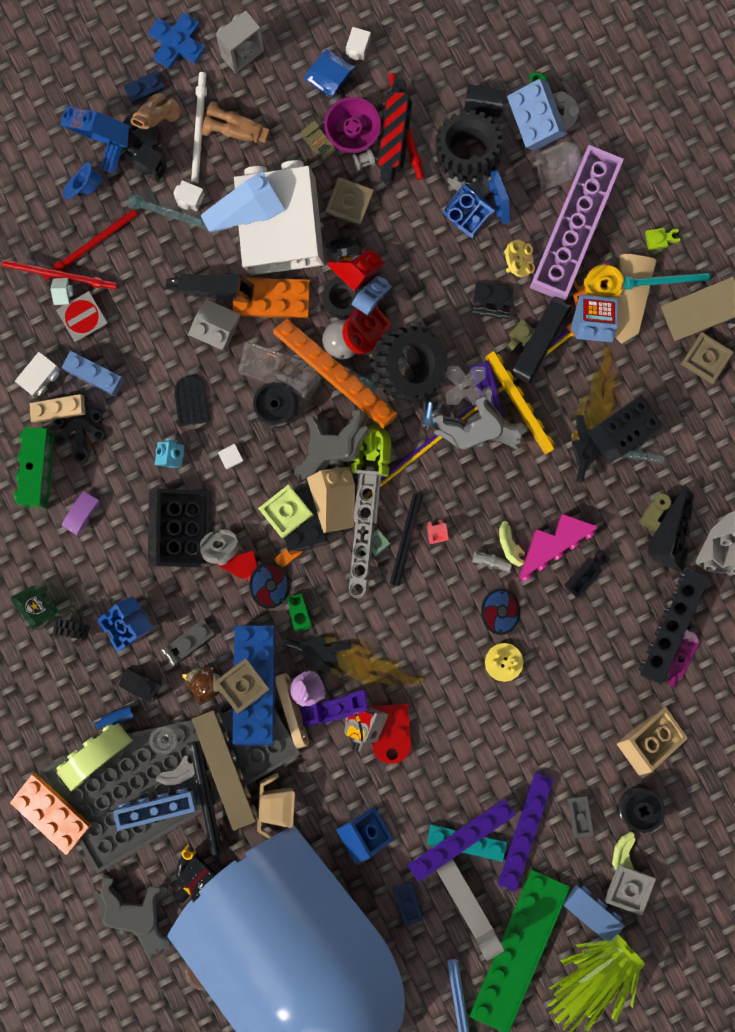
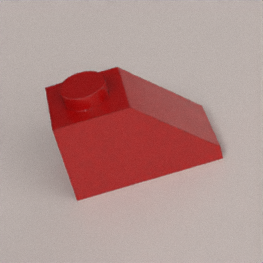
M251 551L232 557L225 565L217 564V566L241 579H246L247 582L250 581V577L256 567H258L255 552Z

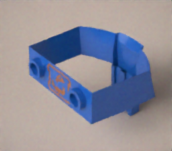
M66 106L60 126L90 139L107 143L100 170L115 173L122 147H127L130 126L97 111Z

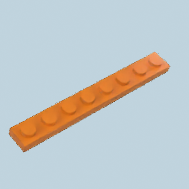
M285 319L273 330V334L383 429L397 417V412L291 321Z

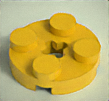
M606 264L598 265L584 279L585 290L588 295L618 298L622 292L623 276L613 266ZM602 280H608L606 288L600 286Z

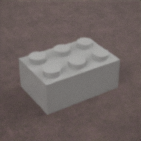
M246 10L235 15L228 25L221 26L216 33L221 57L235 74L264 51L260 27Z

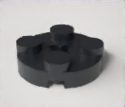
M350 237L339 238L331 241V246L325 245L326 254L332 256L333 260H342L347 255H361L363 249V241L360 237H356V240H351Z

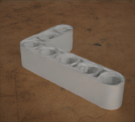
M451 859L438 868L437 872L476 938L481 952L486 960L489 961L505 950L454 860Z

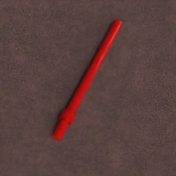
M395 73L388 75L391 88L393 81L396 79ZM409 126L407 145L411 156L410 163L414 167L417 180H423L422 160L418 156Z
M134 209L61 262L57 261L51 269L65 271L68 265L138 216ZM42 275L46 281L52 278L50 276Z
M5 259L2 262V267L55 278H68L70 281L93 285L94 288L100 289L104 287L116 290L117 282L102 280V277L94 276L93 278Z

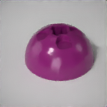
M348 97L337 101L330 107L325 117L324 126L326 135L333 146L346 153H359L371 147L377 140L381 121L377 110L371 103L362 98Z

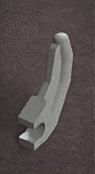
M189 755L184 756L175 770L161 772L160 775H157L156 781L164 785H178L192 778L195 772L193 763L188 761Z

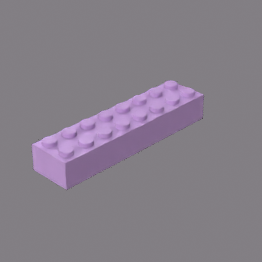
M588 145L530 285L531 289L551 297L555 296L563 301L566 300L620 170L623 158Z

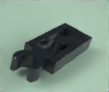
M599 549L593 559L589 557L564 584L574 597L578 598L601 573L602 569L600 567L610 560L603 550Z

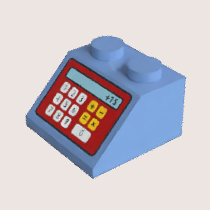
M580 294L571 325V330L576 339L613 342L617 328V298Z

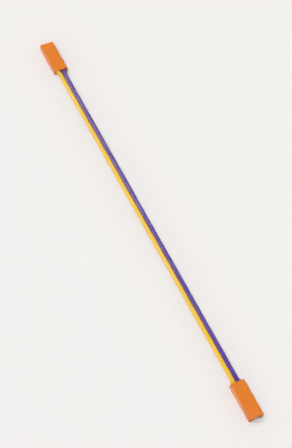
M572 323L566 327L565 332L553 341L546 355L569 337L575 336L571 330ZM501 383L496 386L498 394L504 390ZM476 402L456 418L465 421L478 410ZM435 434L389 470V476L381 477L380 487L443 437ZM365 489L363 497L365 499L373 494L372 490ZM286 549L274 560L283 568L302 552L290 555Z

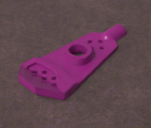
M687 630L682 640L684 642H681L668 672L670 675L669 686L675 687L677 679L683 678L699 645L698 638L694 632ZM679 655L684 656L683 662L678 661Z

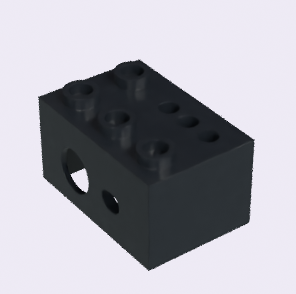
M639 395L587 433L607 462L611 463L663 427V424L644 397Z

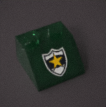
M34 585L14 595L10 600L33 630L42 631L54 622L56 618L60 617L57 613L59 609L53 602L50 603L47 600L46 596L48 595L41 586L38 588V586Z

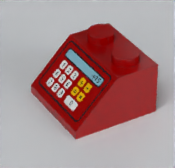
M362 250L361 255H347L342 260H332L328 263V266L353 291H356L375 278L385 262L372 250Z

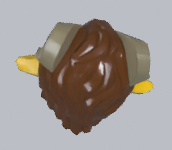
M213 666L194 668L190 674L182 675L188 681L189 688L199 703H204L208 699L215 697L219 692L221 693L214 683L220 676L216 674L217 669Z

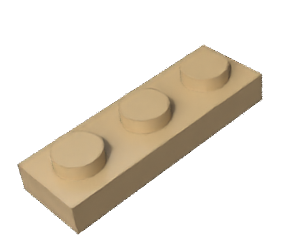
M81 394L29 403L30 417L33 423L85 414L84 395Z

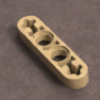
M287 673L278 675L275 678V682L294 745L298 749L306 747L309 744L306 728L303 726L299 705L291 697V679Z

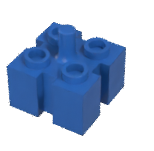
M133 596L117 603L108 610L109 612L97 620L104 632H109L112 637L110 641L117 652L133 645L153 629L146 617V613L144 611L139 612L141 608Z

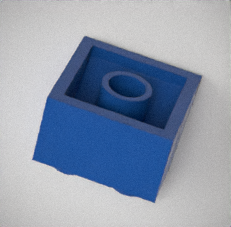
M375 806L336 829L355 864L371 858L393 841Z

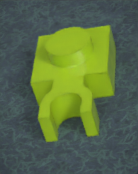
M665 228L647 230L645 237L648 251L667 248V242L679 243L680 238L674 239L672 237V234H677L679 230L674 229L669 233L665 232Z

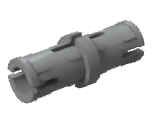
M477 550L474 551L473 563L488 566L489 569L495 568L510 572L512 563L509 560L496 557V554L490 555Z

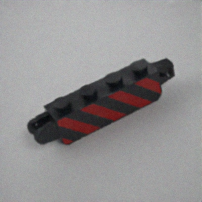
M395 79L391 92L387 91V96L383 100V109L385 111L384 116L381 117L382 133L378 137V146L380 148L379 153L376 154V165L381 170L380 179L386 186H391L394 183L396 172H401L405 164L413 104L407 95L405 80Z

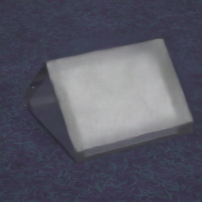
M246 341L238 373L264 383L275 382L284 359L282 353Z

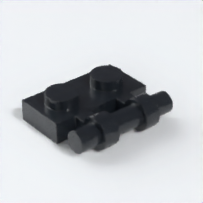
M476 282L473 302L481 304L480 307L472 308V314L484 318L485 316L496 317L498 320H502V318L509 319L510 312L503 311V307H511L514 287ZM486 304L496 305L497 310L487 309Z

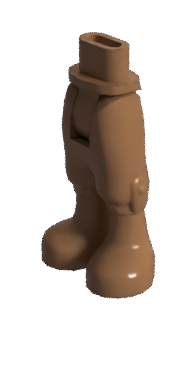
M154 94L133 114L131 123L141 129H148L156 126L164 119L169 122L176 121L181 115V110L173 98L168 99L166 102L164 94Z
M211 101L207 109V116H205L201 134L209 136L213 131H217L228 138L232 137L243 141L266 143L270 129L262 127L261 123H256L237 112L225 111L219 107L217 102ZM212 118H219L227 121L228 123H221Z

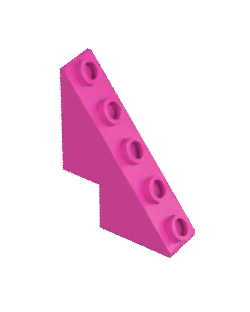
M562 514L559 517L554 535L535 530L518 579H522L523 582L533 576L532 571L535 569L541 571L549 565L547 561L552 558L556 561L565 555L563 552L569 547L572 550L581 544L579 540L583 537L589 539L595 535L597 526Z

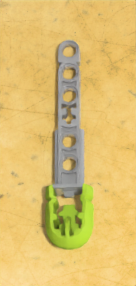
M378 425L366 426L371 431L365 438L358 457L351 466V473L358 475L353 520L355 522L351 562L352 578H350L349 593L354 598H363L368 592L369 580L366 579L370 574L374 523L377 524L381 477L389 476V467L387 465L390 463L391 438L389 433ZM363 454L366 455V460L376 461V458L380 455V460L378 461L379 472L374 471V467H366V470H362L364 465ZM365 489L372 490L373 495L370 499L363 497ZM364 508H369L371 511L368 518H363L361 515V511ZM364 527L365 530H368V534H365L364 540H368V544L363 542L358 543V540H363V535L360 534V530H363ZM360 546H365L367 549V554L363 557H360L357 553ZM358 565H363L365 568V573L362 576L356 574L355 570ZM357 584H361L363 587V592L360 595L354 593V586Z

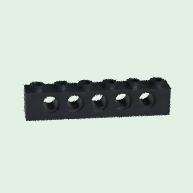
M687 569L686 573H681L678 580L680 587L678 591H673L670 598L673 601L671 607H666L662 618L665 619L663 625H658L654 634L657 638L654 643L651 642L646 651L649 656L646 661L642 660L638 669L641 671V677L661 686L663 685L709 582L708 577ZM684 588H693L694 594L686 596L683 593ZM683 604L687 610L685 613L679 614L675 611V607ZM670 622H676L679 628L676 631H670L667 625ZM661 640H669L671 646L668 649H662L659 645ZM654 657L662 658L663 664L660 667L652 665L651 662Z

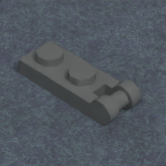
M202 619L160 652L163 656L166 655L169 659L168 663L173 667L213 637L215 633L205 619ZM175 648L180 652L177 656L172 652Z

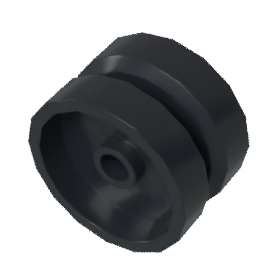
M271 382L263 385L258 389L253 400L254 412L260 420L271 427L280 428L287 426L294 421L298 414L299 404L297 397L288 387L281 383Z
M630 788L619 799V817L625 825L636 832H653L664 821L666 812L664 802L659 795L647 788ZM640 807L643 808L642 812L638 811Z

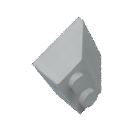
M206 299L195 316L188 335L221 350H226L241 314Z

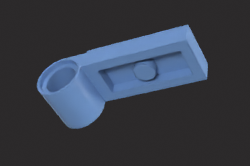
M376 276L357 294L352 305L366 315H369L375 305L390 292L392 285L388 284L386 279Z

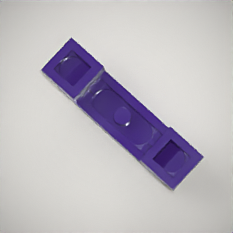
M366 690L351 693L346 697L321 704L315 703L311 706L300 707L302 722L305 727L345 719L369 710Z

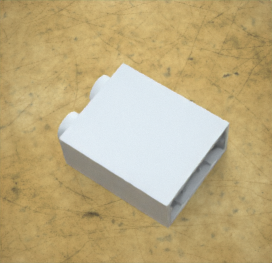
M302 161L284 162L281 164L282 170L267 172V168L263 166H252L244 170V176L234 177V185L237 188L249 178L263 171L285 211L269 220L238 225L242 267L251 276L324 266L316 177L310 167L304 166Z

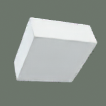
M235 444L218 452L226 470L244 462Z

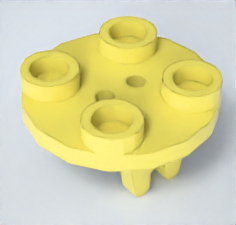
M521 240L511 241L507 245L506 250H504L507 265L509 266L506 272H512V274L518 277H526L535 270L532 256L533 248L529 243L526 244Z
M507 643L496 644L490 648L485 658L486 671L495 680L503 682L511 681L518 677L524 663L520 651L515 646Z

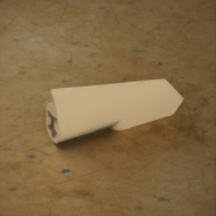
M633 254L620 255L619 271L623 276L622 292L617 298V328L614 337L621 344L639 334L650 285L635 286L632 290H626L624 278L627 276H631L633 279L652 277L656 264V259Z

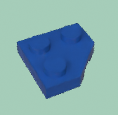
M498 170L490 172L491 180L488 181V185L494 195L496 207H494L497 218L500 217L502 224L510 222L509 197Z

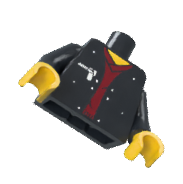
M189 845L182 851L175 873L178 878L176 883L181 888L174 896L180 903H184L189 896L196 901L201 896L199 891L217 875L196 854V850L193 852L188 850Z

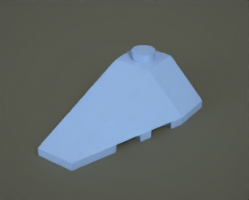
M262 171L235 188L201 214V217L209 232H215L237 225L251 224V222L260 220L266 221L285 211L267 176Z

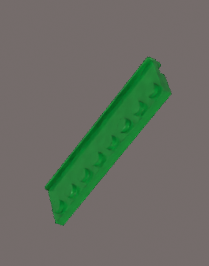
M533 869L530 870L500 940L505 951L492 959L469 1017L499 1031H510L568 894L569 886Z

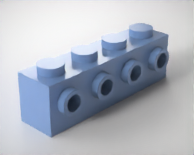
M188 788L176 790L174 795L169 796L167 792L157 795V799L150 800L147 797L137 800L138 804L130 805V802L119 804V808L114 810L113 814L117 831L195 812L198 808L194 791H188Z

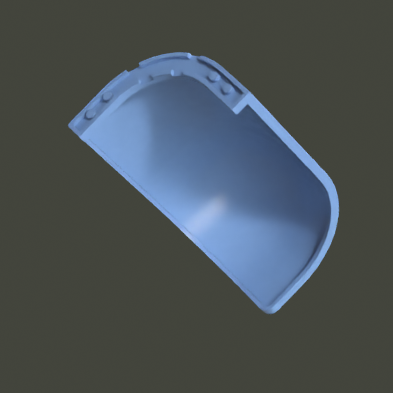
M294 825L292 828H288L253 847L245 853L247 857L238 863L233 861L199 891L201 896L196 901L191 900L167 935L236 1032H398L402 1024L405 996L402 979L394 957L375 927Z

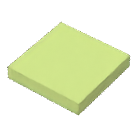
M289 484L258 508L282 539L313 516Z

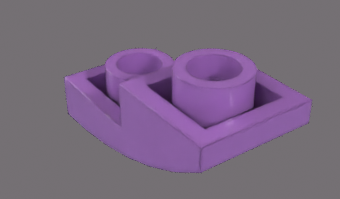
M83 491L66 515L62 527L78 536L88 524L90 515L100 505L99 500Z

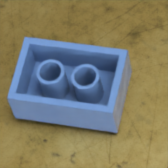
M538 79L507 96L527 149L535 151L567 135L548 82Z

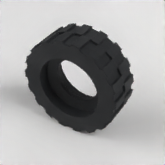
M336 276L332 280L330 279L324 286L322 291L323 307L333 318L336 317L340 320L348 319L356 309L352 302L362 289L360 287L353 291L340 277ZM339 289H347L352 295L350 304L344 307L336 305L333 300L334 293Z

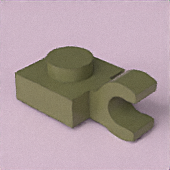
M522 319L509 334L513 339L507 344L505 349L512 353L518 344L524 347L535 329Z

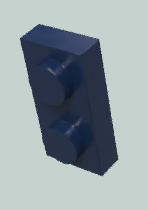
M157 70L123 86L132 105L165 90Z
M412 882L394 886L393 891L404 926L423 921Z

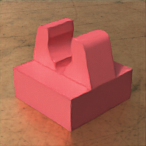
M438 520L439 525L435 526L428 522L427 533L430 544L448 540L446 523H443L442 520Z

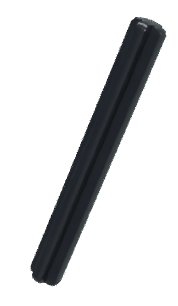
M414 493L411 499L390 584L393 586H400L423 496Z

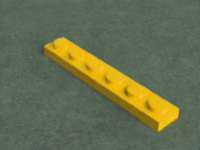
M494 351L491 352L485 359L487 362H490L493 372L544 454L554 450L552 438L549 435L546 436L542 430L544 429L542 422L539 419L536 420L532 414L534 412L529 402L526 403L524 401V394L521 388L514 385V378L509 370L506 371L502 364L504 362L499 354L496 355Z

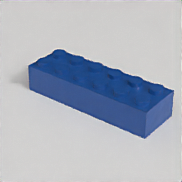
M235 626L234 667L246 658L270 690L239 715L233 709V744L235 746L275 745L276 629L274 626Z

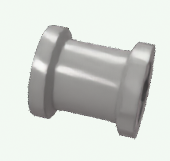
M371 149L359 155H352L357 171L368 165H375Z

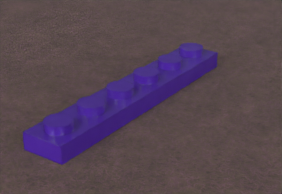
M534 772L497 885L517 891L554 781L553 778Z
M503 798L407 865L419 882L516 816L506 799Z

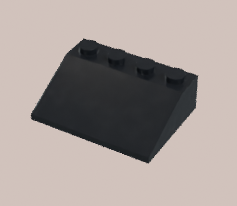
M161 488L149 490L148 567L210 568V562H207L201 554L200 542L208 533H211V491Z

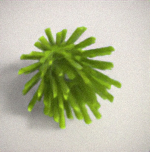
M618 934L610 940L577 944V947L587 946L589 949L582 950L581 953L560 960L564 965L573 962L579 964L577 970L549 988L554 989L558 985L562 986L554 993V996L557 997L548 1004V1007L553 1006L569 993L549 1013L556 1014L559 1010L565 1008L554 1020L559 1024L568 1015L570 1016L564 1023L563 1031L583 1012L584 1014L571 1027L570 1032H573L587 1016L590 1020L585 1025V1030L588 1031L608 1004L613 1002L622 985L623 987L614 1004L615 1009L611 1017L617 1023L629 991L632 995L630 1005L633 1008L639 973L645 966V963Z

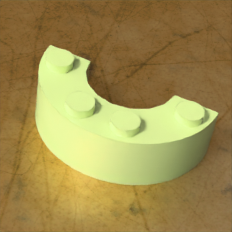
M119 723L107 725L102 730L103 733L95 739L93 737L89 738L83 743L84 748L81 751L75 750L67 757L69 761H64L56 768L58 776L71 792L87 780L105 762L133 741Z

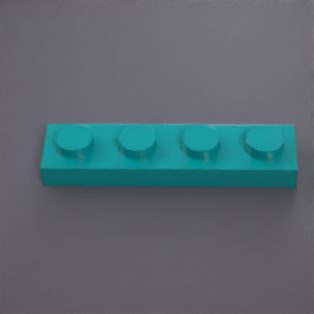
M430 824L426 844L435 846L457 830ZM483 837L462 853L503 862L507 842Z

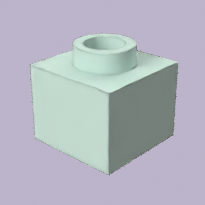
M68 278L53 279L51 294L54 305L69 304L70 298L73 297V286L69 285Z

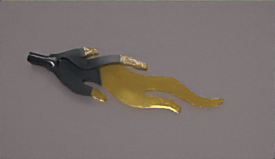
M608 347L604 348L605 358L602 366L591 380L589 407L584 414L587 404V396H584L576 414L578 432L574 431L572 433V448L577 460V466L579 467L576 481L580 483L584 482L586 469L601 454L587 432L608 418L613 406L612 383L615 375L610 376L606 381L603 400L601 396L602 382L611 365V355Z
M320 637L306 642L300 641V643L289 639L284 640L283 646L298 650L297 652L301 653L314 668L338 677H342L341 673L327 666L324 662L329 661L336 664L349 676L361 682L387 683L392 687L395 686L388 678L373 676L367 672L373 670L386 672L404 683L414 684L424 681L423 678L406 676L389 661L369 660L358 656L353 651L357 650L364 654H371V652L353 643H343L328 647L324 645L334 642L335 638Z

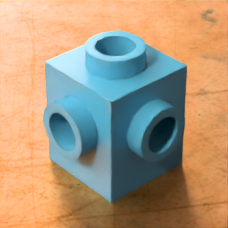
M166 439V442H158L155 465L167 468H182L184 445L177 444V440Z

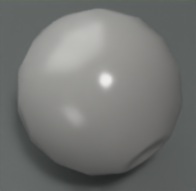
M337 320L329 324L322 338L325 351L331 357L340 360L348 359L356 354L347 347L343 339L342 329L345 320ZM353 336L354 343L358 344L357 338Z

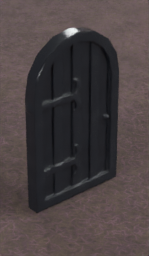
M194 376L182 377L175 385L174 397L179 427L209 423L206 391L203 383Z

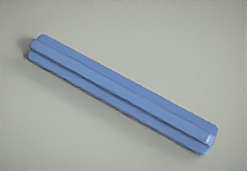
M451 959L447 963L458 1031L469 1032L459 964L457 959Z

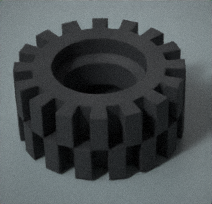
M56 618L52 633L87 641L90 625Z

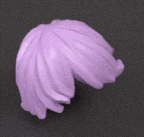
M304 671L291 683V697L300 706H311L325 698L326 693L323 681L315 671Z

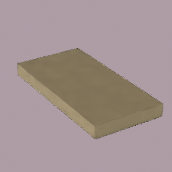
M734 277L661 306L674 342L735 318Z

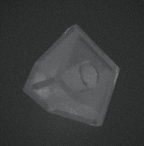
M564 141L535 154L541 191L574 178L581 164L578 144Z

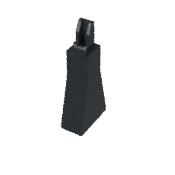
M181 274L180 278L166 279L165 290L179 291L185 296L252 303L254 284L240 274Z

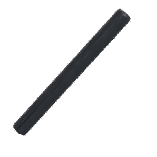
M193 741L189 743L210 851L211 855L217 856L222 854V846L200 741Z

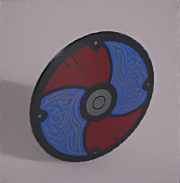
M266 562L260 564L253 571L249 581V590L255 603L263 608L271 609L278 607L285 601L289 592V579L287 573L280 565Z
M502 588L494 589L484 598L481 606V617L486 628L494 634L504 635L516 627L520 617V606L515 595L509 590Z

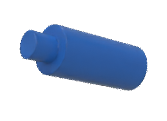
M127 706L101 716V720L95 722L97 729H101L110 723L112 725L122 724L135 719V714L132 707Z

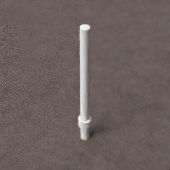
M205 72L199 73L198 86L196 87L197 108L191 183L193 184L199 183L204 101L207 96Z

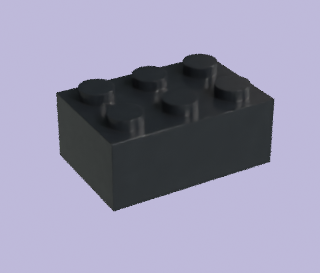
M310 487L295 490V493L311 511L313 516L284 538L290 555L328 545Z

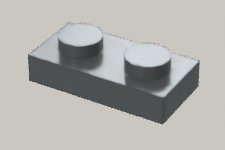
M587 796L567 798L573 837L580 838L594 835Z

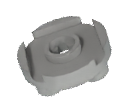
M560 91L554 93L553 97L557 108L564 110V115L560 114L565 130H568L576 122L579 108L576 101L570 95Z
M225 529L219 530L220 532L215 534L213 532L208 533L200 542L203 558L210 563H217L218 565L227 564L228 560L234 557L240 548L235 534Z

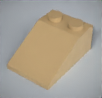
M350 467L321 470L308 477V484L323 533L353 528L355 483Z
M663 707L631 730L616 744L638 775L653 772L688 738L668 709Z

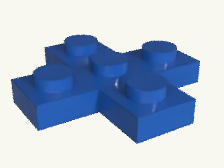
M184 12L174 27L157 18L148 32L150 37L162 44L153 57L154 61L169 70L179 55L196 64L205 51L203 45L192 39V36L200 26L199 21Z

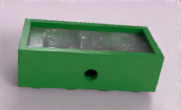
M23 427V432L20 433L19 441L22 446L21 451L18 452L20 468L16 472L18 489L14 492V501H16L17 505L24 508L48 510L55 434L48 429Z

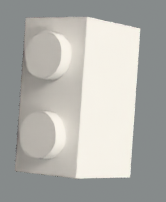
M38 352L15 382L37 399L38 396H42L46 392V386L50 381L53 382L58 377L60 368Z

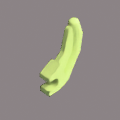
M503 521L499 528L500 543L506 558L512 564L521 566L524 564V560H521L519 557L525 555V552L519 545L514 543L511 528L507 521Z
M632 831L623 835L614 848L612 865L615 871L618 864L634 869L629 856V852L635 842V834Z

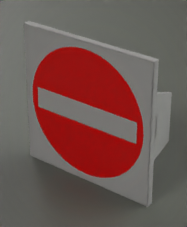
M89 291L56 310L74 342L108 324Z

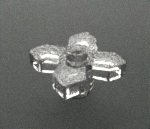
M448 366L447 378L456 386L446 393V404L458 405L466 395L472 405H476V399L482 396V391L476 385L485 379L486 368L473 367L466 376L459 366ZM464 382H468L470 385L466 390L462 388Z

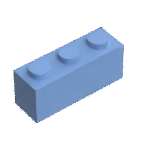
M72 351L69 352L61 367L67 373L114 397L118 395L125 382L121 376Z
M575 885L566 896L563 905L604 940H610L619 934L625 927L621 922L622 918L614 911L612 913L606 910L607 905L599 898L595 901L590 896L592 892L585 886L580 888L578 885Z

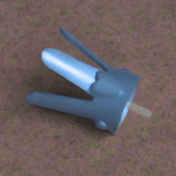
M423 401L424 417L421 423L427 425L426 430L428 431L429 426L436 427V423L431 415L432 403H428L425 416V401Z

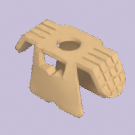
M277 773L259 781L257 831L268 839L273 837V835L261 828V822L288 828L293 827L295 800L293 789L284 788L263 791L265 785L279 777Z

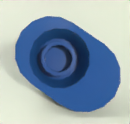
M86 162L68 181L63 191L64 199H71L77 193L90 195L97 189L102 181V177L92 169L91 162Z

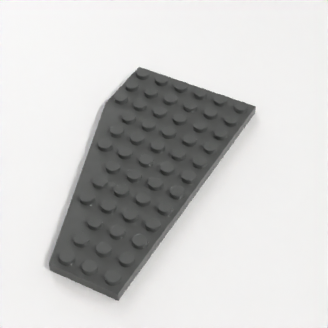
M276 710L274 746H235L233 744V711L221 714L224 722L221 726L223 731H227L231 742H228L230 750L234 749L238 760L235 763L237 768L242 769L244 787L301 754L294 745L292 737ZM192 720L128 733V736L133 741L93 772L87 780L72 792L58 776V770L56 769L64 761H69L67 757L70 754L39 771L44 781L92 824L79 843L96 874L202 812L195 775L178 785H164L156 781L157 775H160L161 772L175 770L185 755H189L188 761L193 763L189 743L199 741ZM84 746L77 749V751H81L84 748ZM203 752L212 802L215 805L222 800ZM188 788V791H194L198 808L195 812L117 831L113 811L119 808V804L130 802V805L138 804L137 800L149 797L150 800L157 799L159 794L168 792L170 796L176 794V790Z

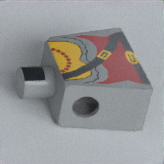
M369 707V710L361 714L346 718L344 733L354 738L352 749L363 752L365 742L376 743L388 714Z

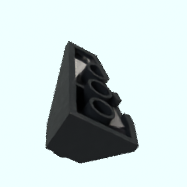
M688 486L683 487L654 533L651 543L648 545V554L654 562L679 572H683L688 554V548H685V539L690 536L687 522L692 518L694 494Z

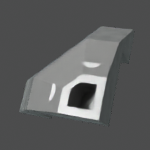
M735 511L728 513L711 529L696 559V564L706 572L735 575Z

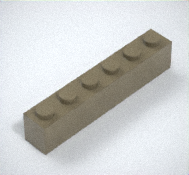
M216 710L192 718L233 831L256 822L258 812L255 805L251 806L249 800L251 793L248 786L244 787L242 782L244 775L242 769L236 766L235 761L238 759L234 749L230 750L228 742H231L228 732L223 731L221 726L224 722L220 712L217 713Z

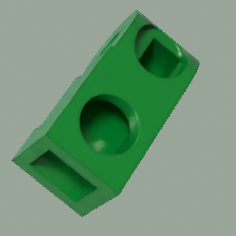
M302 593L288 596L289 612L295 632L312 628Z

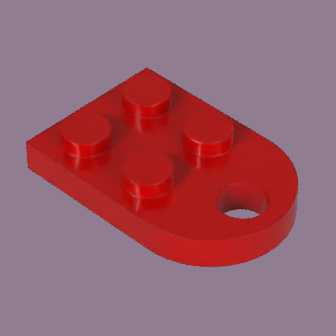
M376 305L369 315L356 308L343 325L342 335L344 342L354 353L366 354L375 348L377 341L381 340L382 335L387 332L392 324ZM353 336L357 338L358 344L354 343Z
M408 704L369 706L388 714L378 741L372 743L375 756L387 764H396L403 761L411 748ZM391 748L396 749L398 752V756L395 759H389L386 755L387 751Z

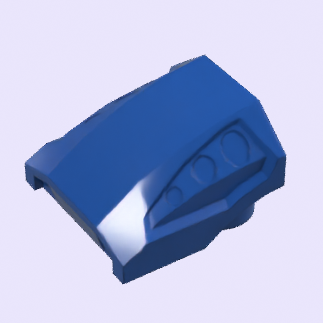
M326 49L309 69L304 80L319 91L334 98L342 84L356 70V66L350 65Z
M465 183L449 201L443 214L457 228L473 238L485 220L494 213L495 208L471 189L468 183Z

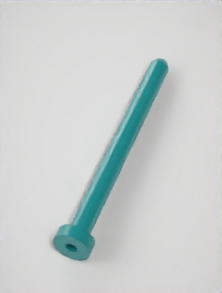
M699 273L638 279L627 276L624 278V287L626 290H632L635 286L707 281L711 279V274Z

